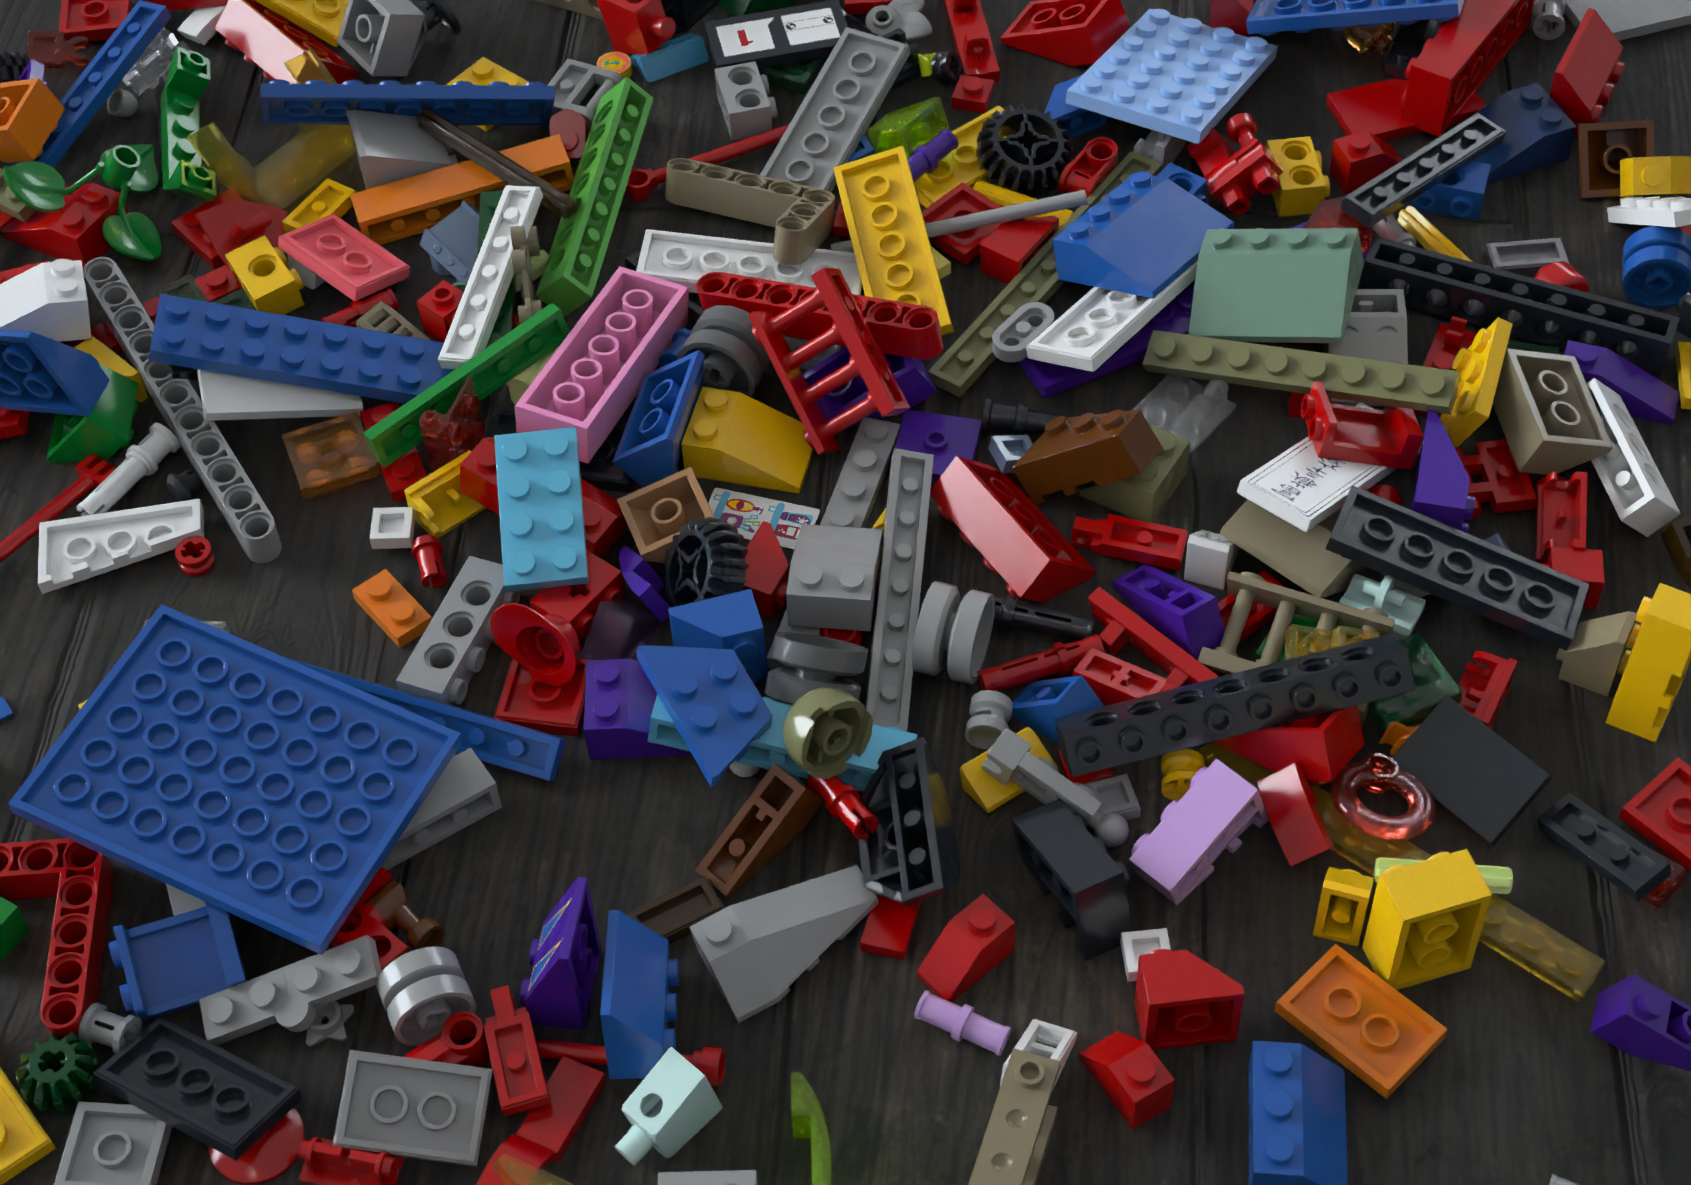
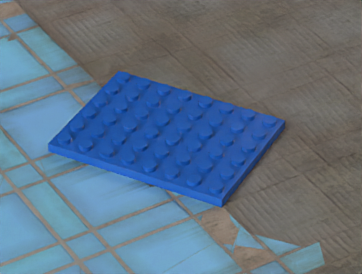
M161 604L9 801L8 805L12 813L323 955L461 746L462 737L461 733Z

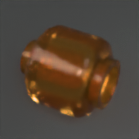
M1395 22L1383 23L1372 28L1364 27L1363 25L1348 26L1344 29L1343 36L1361 55L1369 56L1375 52L1381 55L1394 43L1395 38L1392 35L1395 30Z

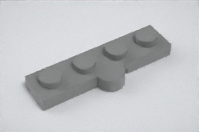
M369 935L329 949L323 955L316 954L199 999L206 1040L218 1046L275 1023L281 1024L292 1032L304 1031L314 1022L316 1017L315 1004L325 1005L376 985L382 970L375 940Z

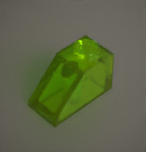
M934 97L886 114L867 131L876 154L904 146L907 159L913 156L915 148L919 145L925 146L940 134L942 130H950L941 98Z

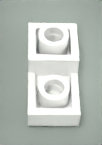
M226 6L197 8L182 23L178 31L186 39L205 45L216 34L217 30L215 27Z

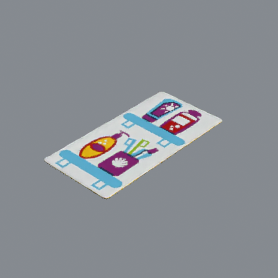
M721 488L714 489L708 502L714 517L728 522L730 525L737 526L738 534L743 535L744 539L751 540L761 523L765 521L771 524L780 546L795 549L801 525H815L820 510L816 508Z

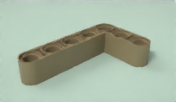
M676 158L667 162L665 198L667 201L685 207L775 227L773 258L779 263L787 265L802 264L832 232L835 196L829 191L692 159Z

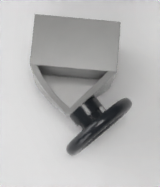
M349 0L337 43L372 76H407L420 51L427 31L440 24L449 33L458 35L461 32V25L445 0H421L422 2L416 6L409 0Z

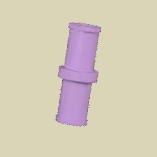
M927 990L922 994L914 1013V1018L921 1019L950 1032L952 1039L958 1042L962 1039L968 1040L994 1052L998 1056L1003 1052L1011 1033L1010 1027H1005L974 1013V1007L967 1004L960 1007L931 994Z

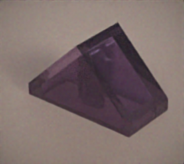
M629 599L601 601L581 652V659H631L637 652V647L642 646L661 624V621L649 609Z

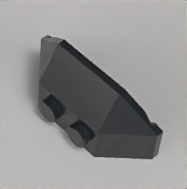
M921 737L882 752L877 762L879 767L869 780L860 799L862 804L878 818L879 822L873 834L863 823L861 825L862 829L869 836L865 839H858L864 887L871 892L904 906L947 892L961 874L950 798L927 742Z

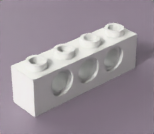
M1593 378L1587 383V386L1613 448L1609 453L1591 461L1620 520L1648 537L1681 513L1621 396Z

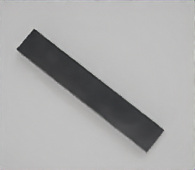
M1476 113L1342 199L1340 209L1367 228H1370L1503 142L1506 131L1481 114Z

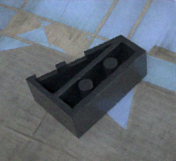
M1060 799L1013 818L1012 822L1018 854L1043 894L1046 895L1052 892L1059 901L1064 911L1058 913V918L1065 928L1074 925L1079 933L1081 945L1079 946V951L1085 961L1121 946V933L1132 932L1126 887L1130 885V879L1122 862L1119 860L1114 861L1108 855L1100 837L1097 835L1093 837L1086 830L1081 816L1077 812L1072 813Z

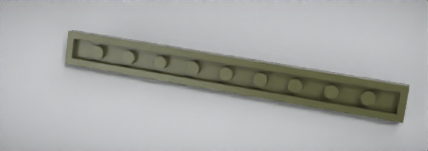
M1130 151L1087 198L1088 204L1080 206L928 371L933 385L961 397L997 358L992 351V335L994 331L1022 305L1030 302L1045 304L1065 282L1058 279L1052 239L1064 231L1069 224L1085 214L1089 208L1105 198L1110 191L1126 181L1131 174L1144 171L1157 176L1161 172L1162 164Z

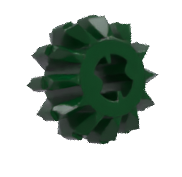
M52 1031L49 1041L44 1044L34 1039L33 1053L20 1054V1062L23 1067L15 1072L16 1080L22 1089L21 1094L27 1102H30V1104L35 1103L37 1108L44 1113H47L55 1106L57 1111L65 1114L68 1103L73 1101L77 1104L78 1101L83 1102V1092L96 1091L93 1073L100 1068V1065L94 1056L95 1052L86 1041L81 1042L79 1037L72 1032L61 1040L60 1036Z

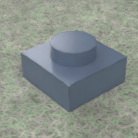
M1028 435L992 436L988 449L1002 473L1015 474L1012 467L1033 443Z

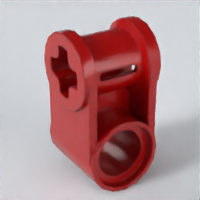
M1098 137L1089 141L1077 157L1064 168L1058 181V191L1066 194L1085 190L1088 198L1117 167V144L1105 137Z

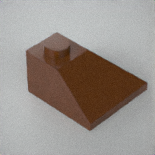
M1654 120L1578 124L1580 198L1620 196V160L1634 157H1655Z

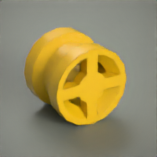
M1182 749L1163 755L1161 758V771L1165 776L1161 781V792L1164 797L1172 801H1180L1190 789L1189 785L1193 776L1202 767H1205V759L1202 754L1191 749Z

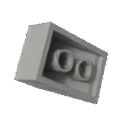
M801 525L791 560L786 592L788 626L871 631L883 529Z

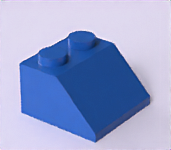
M751 589L668 608L674 647L733 649L753 683L768 678L764 628Z

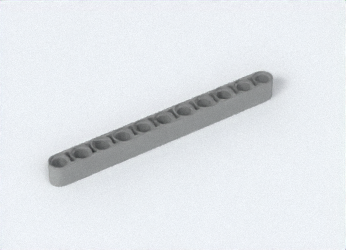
M108 257L92 259L84 266L83 274L93 302L131 365L139 371L145 388L171 431L177 437L180 446L247 557L256 563L273 561L282 550V544L273 516L213 420H204L202 401L189 380L172 378L167 364L149 361L154 324L116 262Z

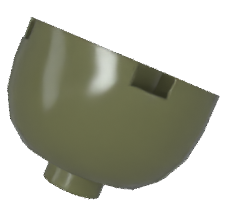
M820 687L808 691L790 708L783 724V739L788 754L796 764L815 778L828 779L842 774L849 768L844 763L853 754L860 757L865 751L872 735V716L865 710V705L841 689Z

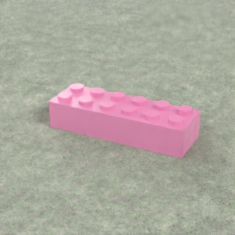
M619 266L516 403V432L576 427L579 461L589 464L637 396L644 376L656 369L661 354L671 347L673 334L678 329L685 328L687 325L688 287Z

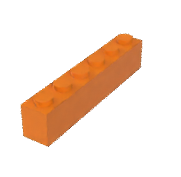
M559 134L499 151L562 192L571 189L574 177L568 155ZM467 160L350 194L362 234L378 245H383L424 233L425 228L431 229L459 208L462 200L472 204L480 211L481 192L504 190L505 185L510 184L474 161Z

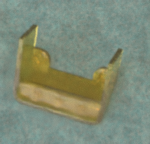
M312 48L283 63L298 84H305L310 80H322L327 82V84H337ZM214 122L186 136L210 170L215 172L216 178L223 186L228 189L232 188L249 201L269 204L279 209L290 205L356 152L350 125H297L301 132L255 168L252 167L243 155L235 152Z

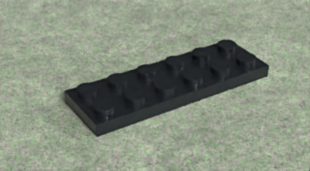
M1353 485L1325 547L1326 550L1344 558L1355 561L1565 651L1573 640L1589 588V584Z

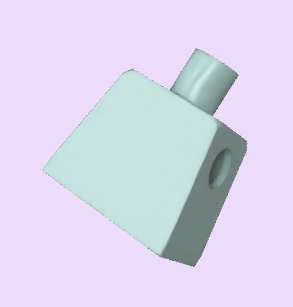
M670 1047L623 1104L621 1110L632 1127L614 1145L617 1151L634 1166L652 1147L667 1159L678 1152L723 1108L706 1076L674 1048Z

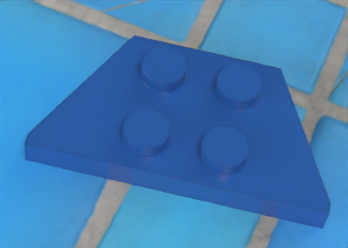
M650 645L637 647L636 658L710 787L716 786L722 780V775L735 760L739 761L747 753L750 743L759 739L771 726L773 715L733 649Z

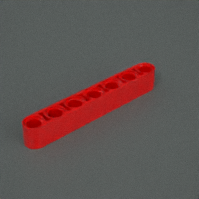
M724 272L707 273L696 283L703 312L710 307L722 305L733 306L748 313L754 311L771 312L773 317H776L814 293V287ZM853 294L882 353L926 360L942 352L944 345L938 314L933 308ZM822 306L783 330L782 334L784 336L812 340L832 328V322L834 321L828 309ZM839 341L838 343L835 344V345L846 346V344L843 343V342H841V341Z

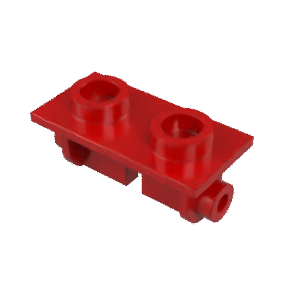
M313 1137L311 1141L303 1140L300 1145L299 1158L305 1160L298 1181L312 1185H395L405 1157L391 1156L387 1151H381L380 1154L353 1149L347 1150L343 1149V1147L334 1146L333 1140Z

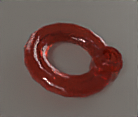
M1373 753L1368 755L1365 761L1345 766L1333 779L1330 795L1336 811L1348 824L1367 835L1384 840H1407L1422 835L1434 822L1436 805L1429 789L1416 776L1399 767L1393 758L1385 754ZM1362 786L1373 793H1384L1387 789L1392 788L1407 800L1409 809L1401 816L1377 814L1362 804L1357 792Z

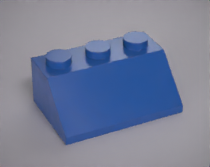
M700 350L644 376L613 459V463L642 488L671 476L678 471L677 465L682 453L681 443L704 384V354Z
M609 910L600 1012L609 1079L645 1078L670 1047L676 1050L675 1029H669V1022H677L678 1020L677 993H671V987H679V960L670 959L669 942L667 939L619 910Z
M1268 1041L1252 1042L1248 1065L1249 1185H1348L1344 1069L1303 1044Z

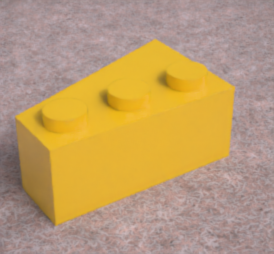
M1659 583L1652 599L1644 596L1637 611L1635 621L1642 624L1635 623L1626 647L1632 649V651L1626 650L1617 673L1623 676L1605 722L1655 743L1691 661V594Z

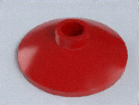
M293 1108L237 1161L209 1147L211 1160L217 1171L232 1182L243 1185H257L269 1182L284 1174L298 1159L300 1145L305 1139L304 1125L298 1112Z

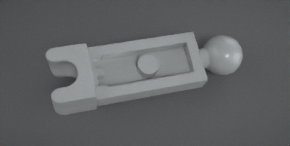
M1004 729L987 752V759L981 766L983 771L1005 786L1010 781L1014 782L1044 804L1060 799L1072 813L1077 812L1081 816L1086 828L1088 825L1094 828L1095 836L1100 837L1106 847H1118L1127 840L1129 827L1122 815L1117 813L1103 814L1100 812L1099 808L1102 802L1096 799L1095 794L1087 786L1068 780L1059 773L1058 768L1052 762L1042 757L1037 758L1029 753L1032 747L1030 743L1011 730Z

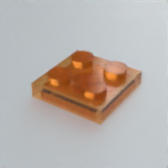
M357 411L282 434L285 448L304 499L380 476L375 457L363 433L365 431Z

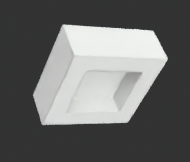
M373 508L369 538L372 549L412 548L416 520L414 508Z
M1167 928L1121 933L1120 943L1127 981H1137L1139 955L1148 954L1157 949L1171 950Z

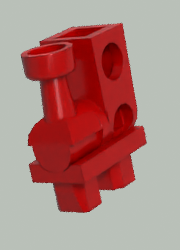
M1248 113L1236 114L1226 123L1225 128L1231 141L1240 144L1241 149L1235 152L1232 144L1213 127L1200 144L1192 142L1187 146L1190 155L1197 161L1204 178L1207 179L1211 195L1237 217H1240L1250 209L1251 202L1249 198L1259 191L1262 195H1270L1280 187L1278 176L1284 172L1281 165L1276 161L1275 155L1254 137L1257 132V126L1253 117Z

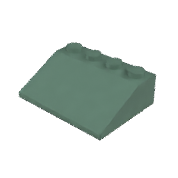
M1358 228L1207 229L1198 255L1188 335L1238 342L1342 343L1364 266Z

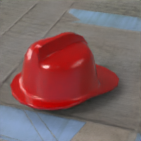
M516 603L503 604L494 610L490 618V631L496 643L507 654L524 666L539 681L548 685H564L573 678L577 668L576 655L581 651L577 632L569 621L556 614L541 615L528 606Z

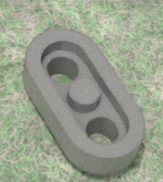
M1030 302L1022 305L994 331L992 335L993 354L1005 362H1018L1028 356L1026 346L1054 323L1052 308L1040 302Z

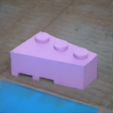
M1217 758L1208 768L1202 767L1193 776L1187 793L1180 801L1174 800L1165 808L1160 818V824L1151 834L1146 833L1142 835L1131 851L1132 856L1129 858V861L1136 874L1175 905H1178L1214 871V866L1211 864L1223 850L1227 849L1233 854L1242 845V841L1237 837L1250 825L1255 824L1261 828L1269 820L1258 789Z

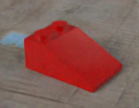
M1120 0L1030 1L1000 39L1004 45L1069 66L1087 65L1091 67L1125 33L1130 23Z
M88 183L72 195L63 196L65 205L60 211L44 212L36 210L26 222L15 218L1 232L4 238L53 258L69 259L71 261L81 260L82 268L84 269V266L94 258L103 257L112 248L106 241L102 228L108 216H119L117 208L120 193L95 183ZM125 204V211H126V214H128L129 212H128L127 206H126V204Z
M1358 705L1213 741V743L1273 772H1277L1298 761L1308 783L1314 785L1331 782L1364 746Z

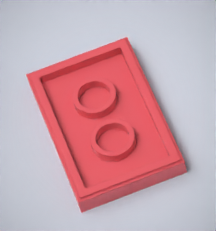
M335 214L278 237L279 249L353 301H357L409 278L410 266Z

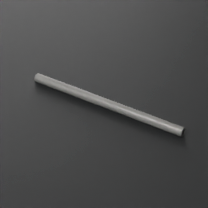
M1080 190L926 223L925 226L928 237L932 238L1087 205L1088 201L1086 191ZM851 240L831 244V250L854 253Z

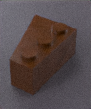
M1114 410L1110 413L1095 415L1093 413H1086L1082 416L1067 418L1065 416H1058L1046 424L1045 432L1015 463L1012 469L1035 505L1045 503L1050 493L1063 490L1065 495L1069 496L1078 492L1077 485L1090 481H1095L1099 487L1142 474L1163 450V447L1141 410L1123 412L1121 410Z

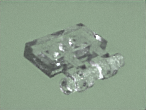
M163 27L125 75L121 83L126 86L130 85L137 95H141L146 89H153L160 83L159 78L168 72L177 46L188 51L191 50L185 42L181 41L178 43L173 33Z

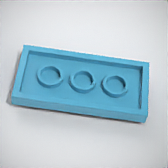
M576 427L494 435L503 577L506 592L589 583Z

